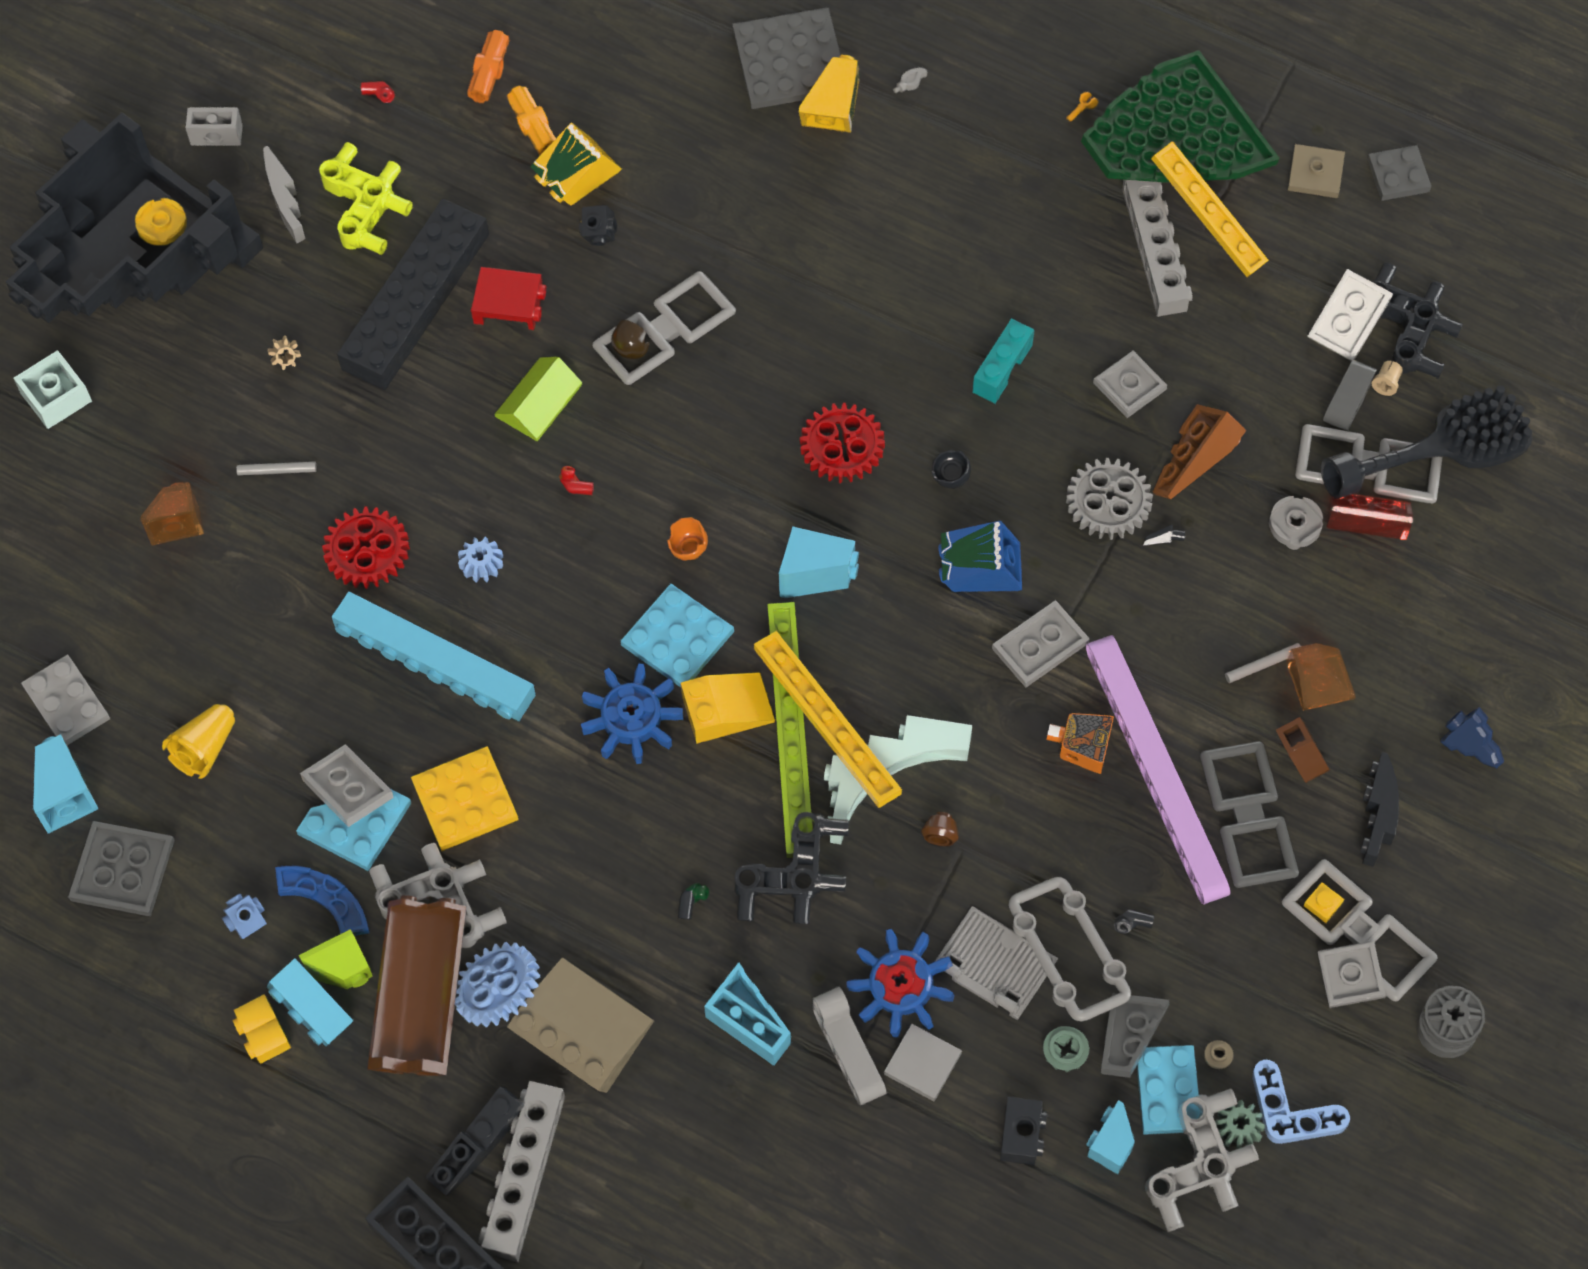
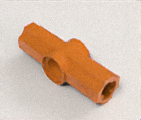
M493 30L488 32L481 54L478 53L476 55L473 67L474 75L467 91L468 97L472 98L475 102L483 103L489 101L494 83L502 75L503 58L509 44V36L505 35L502 31Z

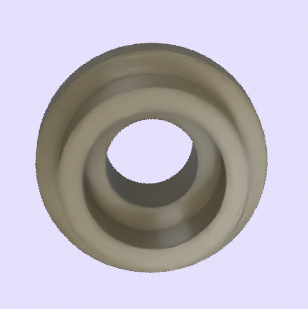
M1213 1041L1207 1045L1204 1058L1212 1068L1224 1069L1233 1060V1050L1224 1041ZM1221 1050L1224 1053V1057H1216L1214 1051Z

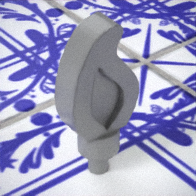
M914 68L905 72L901 77V81L896 84L897 87L893 89L894 93L916 89L920 84L921 78L927 77V70L924 68Z

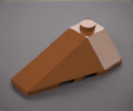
M1197 404L1180 429L1181 440L1179 444L1173 445L1171 450L1173 458L1170 463L1164 466L1153 493L1168 499L1175 497L1228 455L1239 444L1246 429L1228 412Z

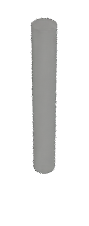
M316 461L237 465V475L317 472Z
M1296 643L1225 673L1228 683H1232L1302 653V648L1299 643Z

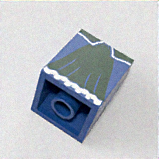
M1001 520L941 533L939 554L942 558V567L939 569V575L942 583H945L953 592L1022 590L1020 542Z

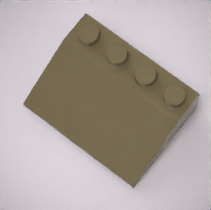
M561 958L532 992L534 997L525 1000L527 1006L519 1008V1014L513 1017L507 1027L596 1090L607 1093L654 1020L579 968Z

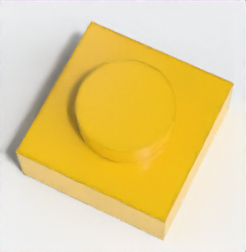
M1321 883L1306 900L1304 907L1327 923L1343 904L1344 899Z

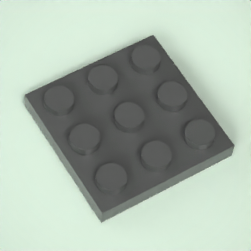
M93 821L68 898L73 902L151 917L175 841L173 836Z

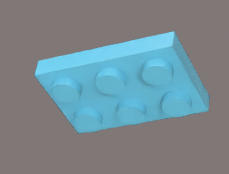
M1194 1045L1146 1047L1137 1064L1143 1135L1184 1133L1178 1114L1179 1107L1184 1101L1199 1095ZM1188 1104L1186 1113L1191 1119H1198L1200 1109L1195 1104Z

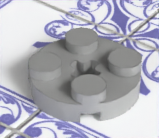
M1288 496L1279 500L1274 505L1268 524L1271 533L1280 543L1286 545L1289 549L1297 550L1300 547L1312 544L1320 536L1323 526V515L1319 506L1312 500L1305 497L1299 499L1294 498V496ZM1293 517L1295 520L1300 518L1302 520L1301 526L1292 525L1290 518Z

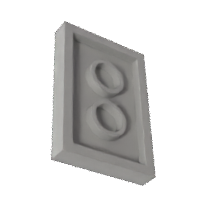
M1055 600L993 643L992 649L1026 688L1086 646L1090 639Z
M69 655L64 656L21 682L54 735L58 736L61 734L66 745L110 720L108 713Z
M346 744L300 773L302 780L348 827L394 798L392 790Z

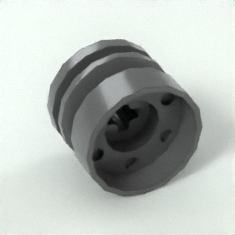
M1446 986L1437 989L1429 996L1417 1021V1035L1421 1044L1430 1053L1441 1058H1455L1464 1055L1473 1046L1485 1023V1010L1480 999L1471 991L1460 986ZM1450 1014L1455 1015L1456 1021L1451 1020L1452 1016Z

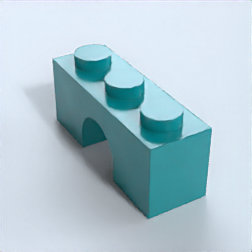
M1011 318L975 374L973 393L996 404L1008 385L1009 375L1015 363L1021 364L1031 349L1034 329Z

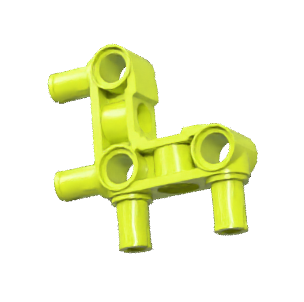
M346 142L336 158L323 162L319 168L323 186L327 191L336 196H344L355 201L349 211L344 212L338 223L340 240L346 249L364 247L382 255L387 248V240L371 234V231L387 209L408 216L412 209V202L395 195L392 191L391 185L401 172V168L397 163L388 161L379 177L370 175L349 166L358 151L353 144Z

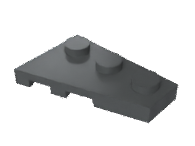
M1131 995L1126 1003L1110 1010L1101 1074L1131 1077L1169 1007V1000Z

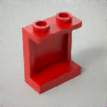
M481 267L471 308L473 323L484 325L486 317L528 323L529 330H534L536 322L541 320L542 307L539 306L540 301L545 300L546 285L542 283L541 274Z

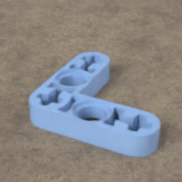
M1262 1060L1256 1064L1252 1074L1260 1111L1263 1115L1265 1132L1272 1142L1282 1144L1342 1133L1347 1128L1350 1115L1340 1105L1290 1112L1278 1065L1271 1060ZM1263 1068H1266L1267 1072L1273 1073L1269 1080L1271 1087L1265 1089L1267 1086L1265 1076L1259 1075ZM1276 1095L1280 1099L1281 1105L1278 1108H1270L1265 1103V1097ZM1333 1113H1336L1338 1118H1343L1339 1126H1336L1334 1121L1325 1122V1129H1322L1319 1115H1322V1121L1331 1119ZM1304 1117H1309L1314 1120L1316 1128L1312 1131H1305L1300 1126V1120ZM1291 1120H1294L1296 1134H1293V1128L1285 1129L1283 1135H1279L1278 1131H1273L1272 1129L1275 1128L1276 1123H1280L1281 1127H1289L1292 1123Z

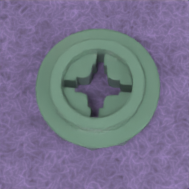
M1062 1026L1052 1030L1047 1035L1043 1051L1046 1061L1055 1070L1061 1069L1068 1072L1073 1069H1079L1087 1060L1089 1044L1084 1034L1078 1029ZM1071 1040V1051L1074 1053H1067L1066 1056L1061 1058V1049L1058 1046L1064 1047Z

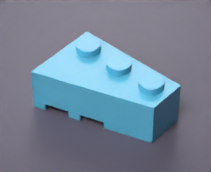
M296 959L292 960L269 981L266 987L269 990V994L279 1004L282 1003L289 1010L288 1014L296 1023H302L310 1030L307 1034L317 1045L323 1043L327 1046L353 1022L349 1015Z
M738 963L704 1006L705 1017L774 1066L790 1046L791 1033Z

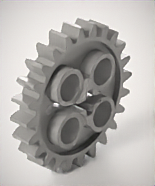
M1106 458L1104 465H1101L1098 459L1095 460L1094 467L1086 463L1085 472L1078 469L1077 477L1071 478V486H1068L1066 503L1070 504L1068 513H1074L1072 521L1077 522L1081 520L1080 529L1082 530L1088 526L1089 535L1098 531L1100 539L1104 533H1108L1110 540L1113 539L1114 533H1118L1123 538L1125 530L1132 535L1134 533V526L1141 528L1142 520L1147 521L1148 512H1151L1152 503L1150 502H1152L1153 494L1149 493L1151 485L1145 484L1146 476L1137 477L1139 469L1136 468L1130 471L1129 462L1124 467L1120 466V459H1117L1114 465L1110 463L1109 458ZM1094 483H1102L1104 486L1098 487ZM1127 488L1130 492H1123L1120 489ZM1095 505L1098 506L1099 509H1091L1088 506ZM1115 511H1122L1125 514L1118 515L1115 513Z

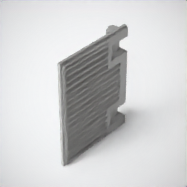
M973 906L935 960L937 961L940 958L949 956V958L952 957L960 962V967L953 964L952 967L944 972L951 975L953 981L997 1008L1001 1006L1008 1010L1010 1016L1016 1020L1020 1018L1047 977L1026 938L1017 935L1013 930ZM1047 952L1053 964L1055 965L1058 958ZM1009 992L1019 999L1016 1003L1011 1000L1006 994Z

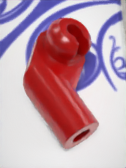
M361 82L362 95L374 94L384 103L393 101L394 91L385 82Z
M565 466L561 469V474L559 475L560 482L569 493L593 495V482L579 481L574 474L575 469L571 466Z

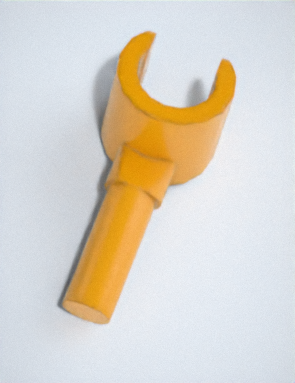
M1089 92L1082 93L1080 104L1067 119L1071 122L1085 108L1094 109L1098 105V100L1094 97L1087 103V100L1092 95Z

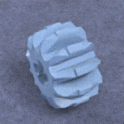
M474 537L473 544L465 542L463 545L464 550H460L458 553L460 559L458 565L461 570H464V576L466 578L472 576L473 581L476 583L480 577H483L486 582L489 580V575L497 577V569H502L503 561L501 560L503 553L502 550L498 549L497 543L495 541L489 543L486 537L481 542H478V539Z

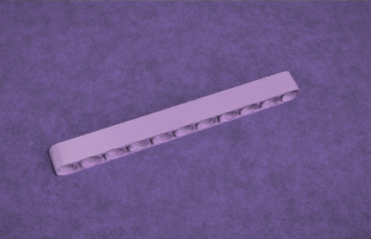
M1110 635L1087 643L1086 651L1091 665L1200 902L1204 905L1229 896L1230 888L1115 638Z

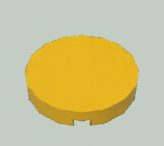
M160 198L161 200L159 201L151 200L140 207L135 216L138 234L145 242L153 245H167L175 242L184 233L187 226V218L182 206L174 200Z

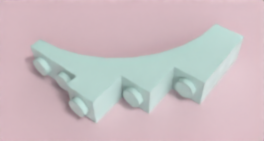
M907 715L906 725L900 724L898 739L870 735L869 745L867 746L890 775L923 762L938 760L967 761L972 725ZM833 755L832 764H826L824 780L829 781V791H833L830 807L835 808L833 817L828 816V818L850 820L856 807L867 793L840 758ZM830 835V843L842 844L844 836Z

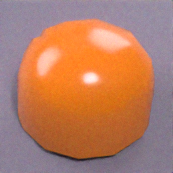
M692 517L681 518L670 526L671 535L667 542L669 549L676 558L683 561L694 560L706 550L708 536L699 520Z

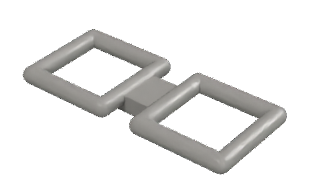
M696 272L654 301V306L661 315L651 322L640 312L626 319L643 328L661 350L660 353L629 373L606 347V345L611 343V335L616 327L593 342L592 346L626 385H631L675 354V350L669 342L679 335L687 343H693L735 314V307L703 272ZM699 283L723 310L690 331L667 304Z
M1305 424L1302 428L1295 476L1299 480L1324 484L1321 473L1307 470L1312 436L1353 443L1352 456L1360 461L1414 443L1384 438L1380 442L1379 452L1363 450L1365 441L1363 434ZM1432 457L1427 492L1385 485L1387 469L1365 476V479L1375 480L1374 492L1377 494L1433 504L1437 501L1443 457Z
M1321 860L1283 898L1282 905L1328 945H1333L1342 935L1354 944L1370 941L1375 943L1388 928L1391 929L1423 957L1395 988L1382 977L1386 996L1394 1002L1399 1001L1437 961V954L1392 915H1385L1378 923L1373 921L1364 913L1372 905V898L1328 860ZM1324 873L1358 901L1331 931L1327 930L1296 903Z

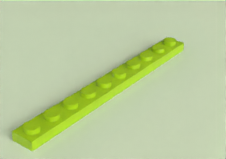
M795 603L768 604L770 634L777 631L799 659ZM773 674L787 858H793L794 843H792L791 839L795 818L802 812L811 813L803 711ZM808 818L801 820L799 829L804 833L811 832L813 830L812 820Z

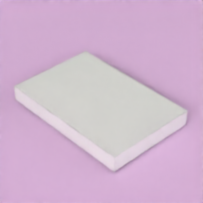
M1347 269L1308 334V338L1350 361L1355 360L1392 298L1393 293Z

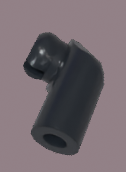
M1129 909L1115 919L1114 928L1120 934L1128 933L1138 925L1152 928L1154 915Z

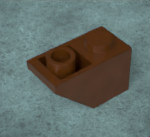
M1300 717L1276 729L1287 753L1305 783L1330 771L1306 724Z

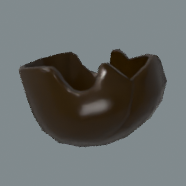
M620 320L611 335L614 350L627 359L642 358L646 354L650 343L644 342L645 330L629 320Z

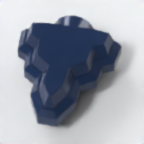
M1480 707L1467 715L1460 710L1446 723L1445 727L1449 732L1440 740V743L1450 751L1458 750L1464 756H1475L1481 763L1496 769L1504 763L1500 747L1492 740L1493 730L1487 724L1488 717Z

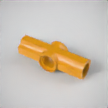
M517 86L507 95L508 101L517 115V121L523 134L529 136L538 154L541 155L556 138L549 128L548 120L542 107H537L526 87Z

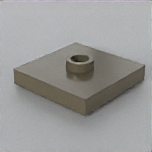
M1295 144L1288 191L1338 198L1345 152Z

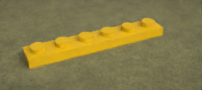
M1173 141L1151 158L1246 277L1250 276L1268 261L1266 256Z

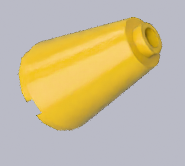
M215 704L167 736L162 742L163 751L166 748L168 749L170 755L167 758L188 776L192 777L194 774L200 775L198 779L204 778L210 772L235 723L233 711L226 705Z

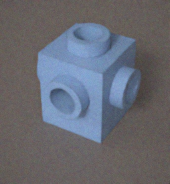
M239 893L226 901L228 907L223 909L226 916L222 920L229 931L236 930L241 939L246 938L267 924L260 914L265 910L256 897L253 899L249 895L242 897ZM245 909L247 917L240 919L239 913Z

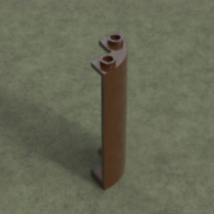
M402 895L398 900L389 901L367 1070L394 1074L414 1073L418 1076L446 1075L466 906L456 904L455 899L439 898V902L426 904L417 902V897Z

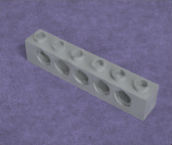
M1123 180L1122 191L1157 317L1187 312L1189 301H1192V291L1190 286H1186L1184 280L1186 279V270L1184 264L1180 265L1179 245L1173 241L1174 227L1173 223L1168 222L1167 202L1162 201L1161 198L1162 184L1161 182Z
M529 1081L527 1090L523 1089L519 1100L525 1106L522 1108L520 1116H516L513 1120L511 1133L514 1134L511 1144L507 1143L505 1147L503 1161H506L504 1171L498 1172L495 1182V1188L498 1189L495 1199L490 1200L487 1209V1216H490L488 1226L482 1227L479 1236V1244L482 1245V1249L489 1256L514 1262L519 1261L565 1100L562 1088ZM534 1111L544 1112V1116L540 1120L534 1121L529 1118ZM527 1138L537 1140L531 1148L523 1147L522 1142ZM520 1165H525L529 1168L524 1175L518 1176L514 1174L515 1168ZM511 1193L521 1195L516 1203L506 1202V1197ZM508 1220L513 1223L508 1231L503 1232L497 1229L502 1221Z

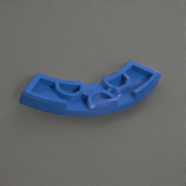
M275 867L280 896H302L318 902L335 918L340 934L350 929L354 936L369 933L368 923L359 902L345 885L328 874L325 875L311 870L308 867Z

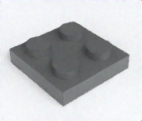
M1417 145L1368 155L1367 160L1381 201L1430 192L1432 186Z

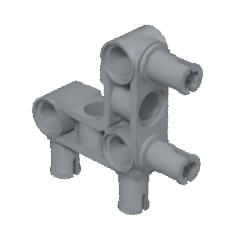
M431 843L421 849L429 871L393 885L383 864L374 866L369 870L377 890L375 899L385 919L387 918V903L400 899L402 895L417 897V902L426 904L439 902V898L455 899L456 904L466 906L464 928L471 929L467 935H463L462 948L473 946L478 939L484 936V932L507 923L501 907L478 917L473 915L462 890L463 884L486 876L480 859L456 869V867H451L444 863L436 843ZM442 880L451 881L446 887L437 886Z
M1232 1089L1208 1097L1201 1094L1189 1098L1179 1107L1178 1114L1184 1134H1187L1195 1153L1193 1155L1194 1159L1191 1160V1163L1176 1169L1172 1166L1151 1176L1145 1185L1146 1193L1150 1197L1152 1204L1155 1205V1208L1159 1207L1168 1232L1184 1226L1175 1203L1177 1197L1207 1185L1213 1187L1222 1212L1239 1206L1229 1180H1232L1231 1177L1236 1168L1257 1161L1259 1158L1253 1144L1230 1152L1225 1150L1213 1117L1214 1113L1237 1105ZM1188 1104L1198 1106L1200 1109L1198 1119L1188 1117L1186 1113ZM1210 1159H1216L1220 1162L1221 1172L1218 1175H1213L1209 1172L1207 1165ZM1156 1179H1162L1167 1184V1191L1164 1195H1158L1153 1190V1183Z

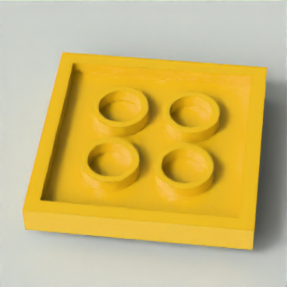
M488 746L411 777L441 851L519 820Z

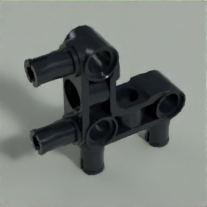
M1383 263L1376 279L1371 282L1393 293V296L1380 318H1387L1400 323L1405 330L1397 340L1392 362L1394 361L1401 365L1403 369L1402 374L1420 371L1439 379L1445 364L1423 356L1424 347L1431 332L1435 330L1457 338L1463 323L1449 319L1439 311L1438 303L1445 289L1441 283L1431 282L1424 298L1391 286L1390 283L1395 275L1396 267L1390 263Z
M802 812L795 818L792 829L791 841L794 843L793 862L790 863V866L786 868L766 867L765 864H751L739 867L734 876V892L738 895L737 920L753 921L755 896H758V894L792 896L791 898H794L793 923L809 924L811 899H814L817 893L820 894V891L845 892L846 875L821 874V871H819L820 838H823V835L848 836L849 820L824 818V815ZM806 818L811 819L815 823L814 829L809 833H804L799 829V823ZM745 871H751L755 874V882L750 886H745L740 882V876ZM801 874H807L811 877V885L806 889H801L796 885V878Z

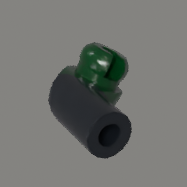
M696 883L681 893L677 918L691 920L693 904L700 899L706 900L709 896V888L706 885Z

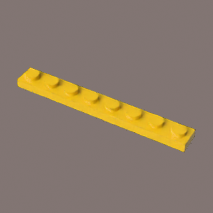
M775 631L754 644L756 653L876 806L880 808L900 796L902 793L900 786L779 633Z

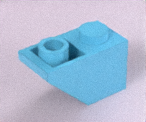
M1119 1100L1114 1108L1110 1106L1107 1108L1101 1119V1122L1105 1124L1100 1132L1094 1130L1087 1142V1146L1090 1147L1088 1157L1117 1174L1129 1157L1135 1143L1124 1103Z

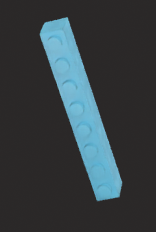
M351 592L347 593L332 615L335 630L340 635L347 638L351 636L357 639L365 648L372 649L373 647L381 651V654L389 660L394 661L397 659L403 662L409 670L413 672L420 671L426 674L434 683L441 684L442 682L450 686V689L458 695L464 696L466 694L472 697L478 705L485 708L489 706L495 709L505 719L513 718L520 721L536 696L532 683Z

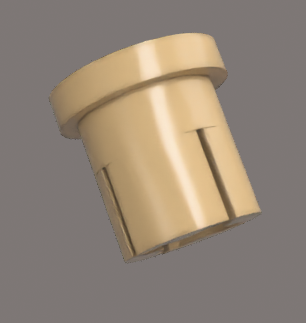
M1394 361L1384 362L1379 374L1372 381L1374 390L1382 395H1394L1398 389V381L1403 371L1401 365Z

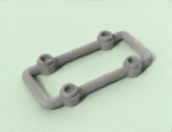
M1054 877L1014 894L1010 898L1008 906L1014 916V932L1027 939L1054 987L1053 1001L1060 1007H1065L1072 1019L1082 1022L1126 1003L1131 997V990L1125 980V965L1119 960H1113L1084 910L1086 904L1085 896L1081 892L1073 890L1066 879ZM1056 888H1059L1064 896V911L1069 915L1076 916L1104 965V980L1111 985H1115L1120 992L1083 1010H1080L1074 1001L1076 996L1075 987L1071 983L1062 980L1035 932V917L1029 912H1024L1020 906L1021 903Z

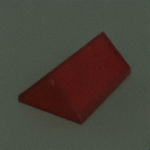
M1352 494L1339 499L1330 496L1328 529L1402 540L1407 539L1413 522L1411 502Z

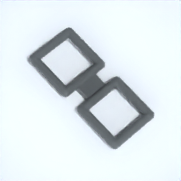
M1255 741L1202 751L1200 759L1213 808L1216 811L1232 809L1236 823L1222 826L1220 829L1234 886L1242 888L1296 878L1299 875V870L1285 819L1282 816L1265 818L1261 805L1278 799L1264 743ZM1255 753L1265 792L1223 799L1212 760ZM1276 828L1286 868L1243 876L1233 835Z

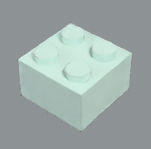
M58 350L14 377L21 395L47 429L92 402L86 386Z

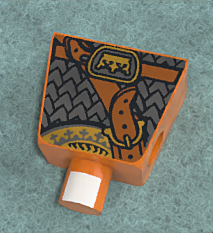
M1071 713L1069 714L1066 727L1050 724L1047 740L1062 743L1061 759L1101 774L1114 717Z

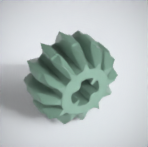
M1239 1100L1237 1108L1232 1106L1218 1112L1220 1119L1216 1120L1215 1124L1220 1129V1137L1227 1138L1224 1144L1226 1147H1229L1233 1142L1236 1143L1235 1148L1239 1149L1242 1148V1144L1248 1146L1253 1144V1141L1259 1142L1262 1136L1259 1132L1264 1131L1265 1124L1259 1122L1262 1119V1113H1252L1255 1107L1254 1104H1250L1248 1109L1244 1108V1102ZM1236 1121L1242 1122L1243 1130L1237 1129Z

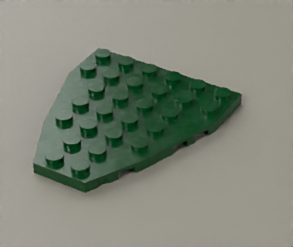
M1199 50L1160 63L1154 67L1151 74L1147 77L1143 76L1135 87H1130L1111 102L1105 113L1098 117L1093 127L1085 132L1081 140L1084 147L1108 179L1169 182L1151 158L1172 141L1204 181L1239 179L1275 166L1280 159Z

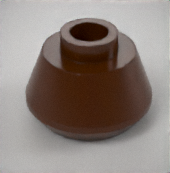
M937 812L936 815L930 816L921 830L927 842L938 846H951L959 838L956 821L952 819L950 814L945 812Z

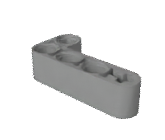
M837 987L814 997L813 1011L858 1104L861 1106L887 1094L884 1083L850 1016V1008L842 989Z

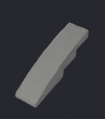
M266 146L263 148L265 167L275 204L288 231L295 242L299 243L305 239L302 225L297 220L301 217L298 203L293 197L297 195L294 182L269 147Z

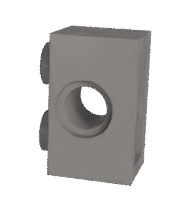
M238 107L188 108L186 131L191 146L241 145L243 124Z

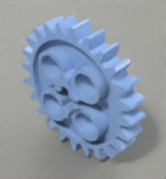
M505 942L502 948L494 944L491 952L484 948L483 956L480 957L475 954V962L466 963L468 970L459 972L462 980L457 981L458 989H456L455 1005L457 1006L456 1010L467 1022H473L475 1026H479L482 1023L485 1027H488L492 1021L497 1026L500 1018L503 1017L506 1022L509 1021V1014L511 1012L518 1015L517 1008L519 1006H527L524 1000L534 997L530 990L538 987L535 980L540 977V974L536 971L539 969V965L535 962L534 956L524 946L519 947L517 943L510 946Z

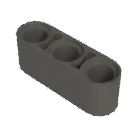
M1353 359L1326 411L1323 421L1348 431L1372 385L1377 369Z

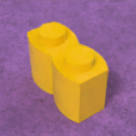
M265 994L234 1009L237 1018L232 1021L239 1035L245 1033L248 1042L244 1043V1046L251 1059L256 1057L261 1064L291 1049L287 1037Z

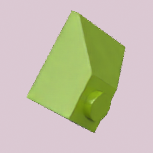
M351 929L299 955L306 971L319 982L349 989L364 985L372 977L370 968Z

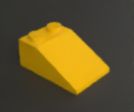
M760 673L707 675L681 682L682 698L696 744L775 722Z

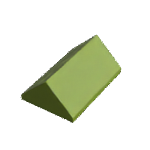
M559 357L539 358L495 413V417L538 441L582 386V382Z

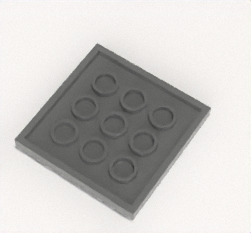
M829 8L733 24V33L751 109L804 100L832 57L839 58L840 56Z

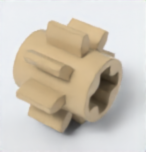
M283 336V340L279 341L273 339V349H267L268 354L274 356L271 359L272 365L279 363L282 370H285L286 366L289 365L295 367V357H301L300 351L294 350L298 346L297 342L294 340L290 343L286 336ZM287 349L288 352H285V356H281L280 354H283L284 350Z

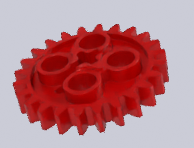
M834 403L832 404L831 411L822 407V415L814 412L813 420L807 419L806 427L802 428L800 445H802L801 455H805L804 463H811V471L819 469L818 477H822L825 473L828 474V481H831L834 476L838 477L839 483H842L843 477H847L852 482L853 475L863 479V471L871 474V465L878 467V458H883L882 449H885V441L883 440L884 431H879L880 422L874 423L873 414L866 417L865 408L857 412L855 404L851 409H847L846 403H843L841 409H838ZM836 424H840L843 443L844 445H846V455L849 460L848 462L844 461L842 444L839 440V432ZM854 427L857 428V430L850 431L848 430V428ZM829 432L831 435L824 436L822 433ZM854 450H862L863 452H862V453H854L853 451H854ZM828 455H836V456H838V457H836V458H828L827 456H828Z
M364 507L363 513L359 514L358 510L354 508L353 516L350 517L345 512L343 513L344 521L335 519L337 527H328L330 535L324 536L326 545L322 546L325 553L323 557L325 563H328L329 571H334L336 579L342 577L345 585L352 580L354 588H357L360 582H363L365 589H368L369 582H373L376 587H379L380 579L388 583L387 575L398 576L396 567L404 569L402 560L409 558L407 550H410L409 542L407 541L409 538L407 532H404L403 523L398 524L396 516L390 518L387 510L380 515L378 507L372 513H369L368 508ZM364 529H372L368 533H361ZM385 544L390 545V546H389L388 548H386V549H380V547H381L382 545H385ZM347 546H352V548H351L350 550H347V551H343V550H342L343 548H345V547H347ZM365 562H371V564L366 567L361 566Z

